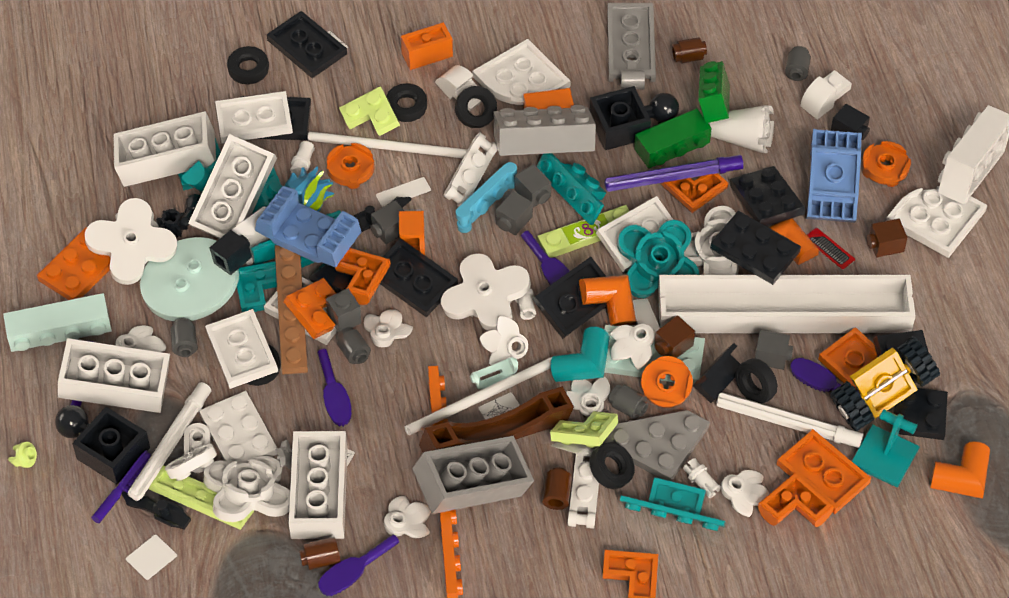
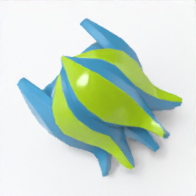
M318 166L308 174L305 168L302 167L300 175L297 177L295 173H292L285 186L298 191L300 204L320 212L323 202L334 195L333 192L326 191L333 185V182H330V179L320 180L324 171L316 175Z

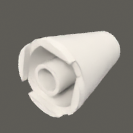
M764 105L729 111L728 119L708 123L712 128L711 137L760 153H768L766 147H771L774 134V121H770L769 114H774L772 106Z

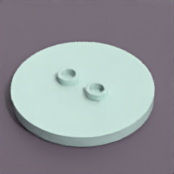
M204 237L182 239L177 241L176 253L170 260L165 262L149 261L141 277L140 289L146 305L155 315L169 321L181 318L194 321L214 313L231 298L238 284L239 269L232 275H229L214 264L209 247L216 240Z

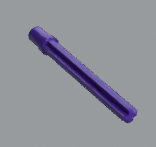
M741 155L717 157L713 160L605 178V188L608 192L716 173L724 174L728 171L743 169V158Z

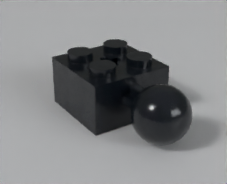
M635 86L590 97L589 111L596 124V132L606 151L635 143V134L651 128L650 118L660 123L675 118L679 113V103L673 95L660 93L652 98L649 105L644 106Z
M69 405L63 407L56 415L55 426L57 431L66 438H76L72 445L77 460L116 485L124 478L143 452L150 449L147 431L108 407H105L90 424L87 413L79 406Z

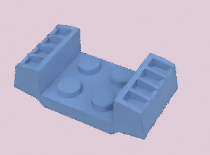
M813 129L810 148L811 167L806 219L856 222L862 133Z
M282 186L257 219L255 227L256 232L271 239L274 244L316 263L322 262L333 267L338 266V263L343 259L346 252L362 232L358 219L342 211L337 219L329 217L300 204L298 191L286 186Z

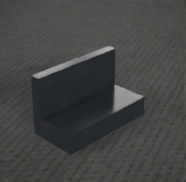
M735 343L729 346L693 384V387L710 403L735 378L736 369L740 365L731 355L737 347Z

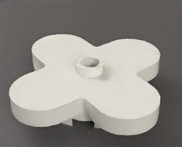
M132 198L124 201L119 207L116 221L98 220L91 223L85 231V244L87 248L93 253L110 256V274L116 282L124 285H130L139 281L143 275L144 266L148 261H168L175 255L177 250V239L171 231L151 226L152 210L149 204L142 199Z
M728 206L714 207L706 214L704 228L701 232L691 233V242L684 252V256L694 262L696 266H704V275H738V265L710 249L711 242L736 214Z
M472 254L466 257L460 265L463 283L446 290L442 295L441 305L444 313L449 318L463 319L475 316L485 330H497L498 317L504 316L511 320L513 318L510 302L512 303L513 300L524 296L531 287L529 273L523 267L516 265L495 270L488 256Z
M257 456L249 459L248 463L237 464V461L232 463L214 461L211 465L205 467L203 482L207 488L217 492L213 500V513L220 520L237 522L243 520L253 510L272 517L283 516L289 512L290 490L278 484L282 477V467H280V462L270 456Z

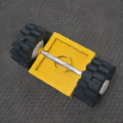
M912 337L897 347L896 350L894 348L889 349L852 374L850 378L855 387L847 381L832 391L830 397L846 422L850 424L852 429L858 431L872 422L874 418L876 419L880 416L883 409L889 410L918 389L912 378L916 380L918 385L920 384L923 387L940 376V370L925 346L923 347L916 337Z

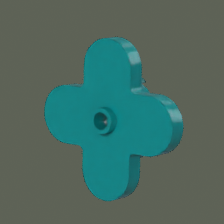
M679 220L667 221L660 227L657 233H651L639 225H630L621 231L617 240V246L620 253L633 262L627 273L633 296L647 298L653 295L658 289L659 275H699V269L696 264L684 256V252L691 242V231L685 223Z

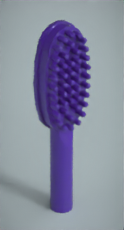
M529 231L522 233V239L542 263V272L550 285L570 272L558 259L550 258Z
M321 349L317 354L327 384L323 392L325 407L333 423L339 427H344V425L350 422L352 416L350 399L343 385L336 382L327 350Z
M796 358L790 365L793 376L800 382H803V384L815 388V390L825 393L834 391L841 386L836 381L834 374L811 360Z
M147 450L143 452L119 485L112 490L91 518L94 522L100 523L119 500L123 491L128 493L151 457Z
M393 534L360 558L350 557L331 567L318 582L321 593L326 596H333L349 588L362 576L368 564L399 543L398 538Z

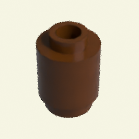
M700 37L677 41L676 44H672L674 61L683 64L703 60L704 55H707L706 42L701 41Z

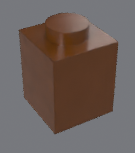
M899 218L871 224L870 234L867 235V243L869 248L873 249L877 258L904 252L908 237Z
M677 315L656 331L654 346L661 356L678 358L694 346L695 330Z

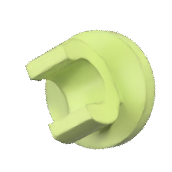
M21 442L13 447V450L16 451V456L9 457L8 461L15 467L29 468L34 465L37 452L32 443Z

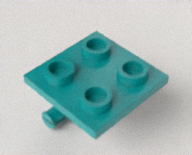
M883 409L879 419L892 424V432L890 433L872 424L852 462L865 473L898 488L920 446L899 437V430L901 428L914 434L918 424L904 419V416L901 414L897 416Z

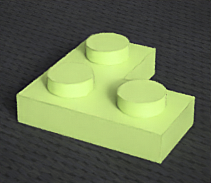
M381 86L339 107L349 129L371 119L378 135L381 136L400 126Z
M593 411L584 423L560 420L550 431L551 441L561 442L565 445L582 444L591 448L600 447L618 424V414Z

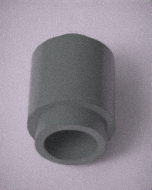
M796 46L788 53L785 74L789 79L801 81L808 77L811 55L807 48Z
M181 318L175 320L170 329L172 351L180 357H189L198 349L196 328L189 319Z
M346 327L337 334V345L349 363L361 364L368 359L371 349L358 330Z
M616 385L610 393L608 401L612 404L613 408L633 419L639 416L642 417L648 409L647 397L626 385Z

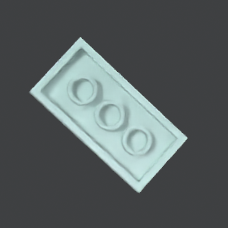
M605 325L604 330L607 331L610 339L604 373L642 378L645 367L657 358L662 357L654 346V340L651 345L652 357L639 370L636 369L631 358L612 360L611 349L616 341L611 337L610 333L618 326ZM640 333L637 337L644 338L646 334ZM695 337L694 346L678 357L689 368L693 384L700 378L705 338ZM666 375L665 379H660L661 381L674 382L671 381V376Z

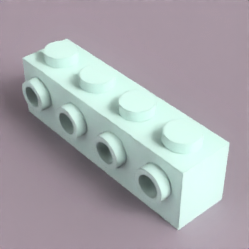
M104 293L3 313L11 352L25 351L29 348L43 345L49 346L54 343L67 341V338L77 340L82 337L112 332Z

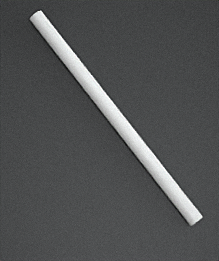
M310 131L308 133V141L351 146V143H358L367 148L462 159L468 150Z
M552 357L406 425V433L410 436L550 369Z

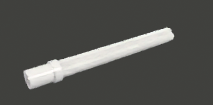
M198 383L192 394L186 399L184 407L129 489L128 495L133 500L139 501L144 496L183 436L186 428L190 425L197 412L203 408L204 402L211 393V388L207 384Z
M723 392L717 398V406L806 433L814 429L823 438L833 440L838 444L843 443L859 448L862 443L864 433L847 429L845 426H836Z

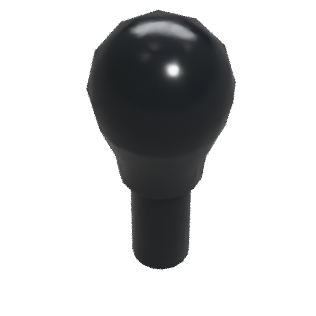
M193 194L186 199L185 214L181 220L183 225H189L188 223L201 195Z

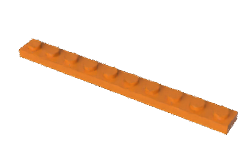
M428 366L431 414L447 406L446 397H441L440 391H445L444 375L439 376L438 366ZM443 419L432 426L447 422L448 419ZM456 510L440 513L446 595L447 598H458V595H463L462 579L456 578V572L461 571L460 555H454V548H459L458 531L452 532V525L457 524Z

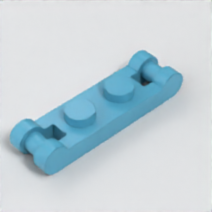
M508 162L504 164L456 209L458 231L461 233L471 231L472 223L480 215L485 214L489 207L496 200L501 199L508 189L515 188V175L517 174L515 163Z

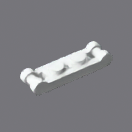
M481 132L473 139L443 194L448 200H454L458 207L474 193L493 155L498 150L496 143H490ZM479 147L485 150L484 154L478 150Z
M599 446L587 447L581 452L576 453L568 526L576 527V524L586 525V528L591 529L595 527L599 483L591 472L590 462L583 461L584 457H591L592 452ZM577 512H587L588 514H577Z

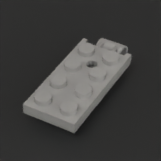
M608 3L609 82H613L614 79H621V89L635 86L636 89L644 90L645 79H651V82L656 80L653 3Z

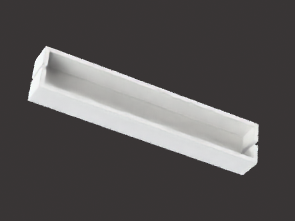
M659 275V327H663L678 315L695 330V333H759L760 330L775 333H848L855 327L861 333L912 331L915 320L911 275H781L774 285L756 275Z

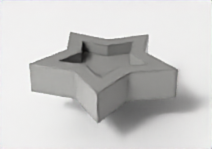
M288 440L282 441L281 447L275 450L278 454L277 460L280 461V467L286 466L291 470L292 449Z

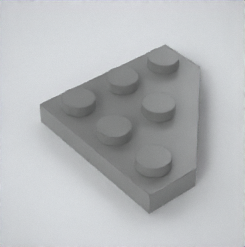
M685 410L619 423L603 444L613 442L621 445L631 455L634 465L663 480L672 482L708 430L710 422Z

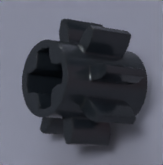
M176 208L163 211L162 218L156 219L158 228H165L171 231L176 238L182 237L183 230L188 229V226L183 225L181 222L185 213H179Z

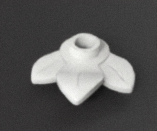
M395 309L386 310L380 316L367 314L364 318V328L370 332L373 343L378 347H388L393 343L394 339L406 338L413 330L412 326L402 323V314Z
M504 316L498 317L497 330L486 331L480 336L482 346L492 352L489 359L490 365L510 357L522 358L528 351V341L523 335L519 334L517 323ZM517 341L518 348L516 350H512L513 342Z
M638 324L634 327L621 325L610 333L611 337L616 341L611 349L612 360L631 358L637 370L643 368L652 357L651 345L655 340V333L651 326L647 324ZM642 332L646 333L644 338L637 337Z
M145 325L132 328L128 334L119 336L115 342V346L155 352L166 350L164 342L160 338L152 336L153 328Z
M606 377L599 378L593 384L586 379L573 380L571 391L566 393L574 406L573 409L579 410L581 414L589 417L593 411H603L604 401L610 396V384Z
M744 470L739 475H728L721 483V491L724 497L731 500L733 508L738 513L747 517L751 516L753 506H758L759 502L770 493L761 485L764 476L753 470Z
M406 496L396 497L390 502L388 506L389 513L386 514L383 522L388 534H394L396 537L406 534L412 538H422L430 534L427 526L423 524L430 516L429 506L420 502L410 504Z

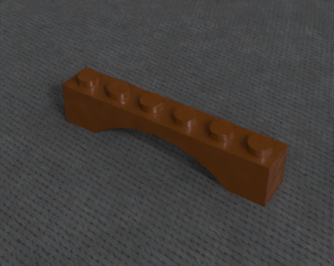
M563 386L539 393L522 405L489 419L469 423L447 421L425 428L419 446L424 453L514 436L516 440L554 428L560 420L568 421L574 406Z

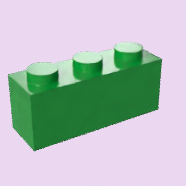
M711 61L700 66L698 100L705 123L729 118L730 84L723 61Z
M694 109L635 134L634 150L647 168L650 169L663 165L666 161L684 156L687 152L694 149L703 148L710 143L712 128L708 123H705L700 111Z

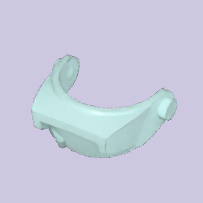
M510 357L494 365L474 371L470 375L471 382L475 383L480 390L514 375L518 370V361L516 358ZM498 370L500 371V373L497 375H494L482 381L480 380V377L486 376Z

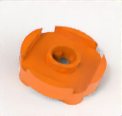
M882 141L881 145L874 146L872 144L864 151L862 173L866 178H870L874 182L895 187L907 177L911 159L906 155L907 151L901 145L890 141ZM887 160L890 161V165H884L881 162Z
M351 143V146L346 147L343 144L331 150L327 156L328 176L334 182L347 186L350 189H356L360 184L369 180L375 170L371 151L358 143ZM352 162L355 163V166H353V167H347V166H346V163H348V164H351Z
M662 356L645 367L642 373L641 385L645 396L652 404L661 408H673L681 405L689 397L692 391L693 378L689 368L680 359L672 356ZM666 375L671 376V381L675 382L674 386H669L668 389H664L663 384L659 383L660 379H665Z

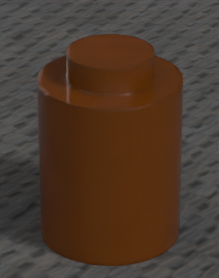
M556 467L546 473L542 503L547 508L562 510L569 505L572 475L566 469Z
M335 537L303 544L304 550H299L302 566L307 565L309 570L341 562Z

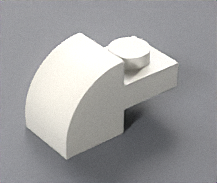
M460 65L453 66L435 81L449 99L453 97L457 99L464 89L477 86L472 80L474 75ZM471 99L468 102L469 112L482 101Z
M835 70L825 78L819 76L804 93L800 106L818 120L834 107V102L851 89L852 83Z

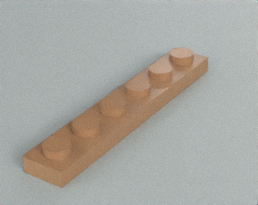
M276 245L275 258L282 375L307 373L305 328L283 302L286 296L303 288L301 256Z

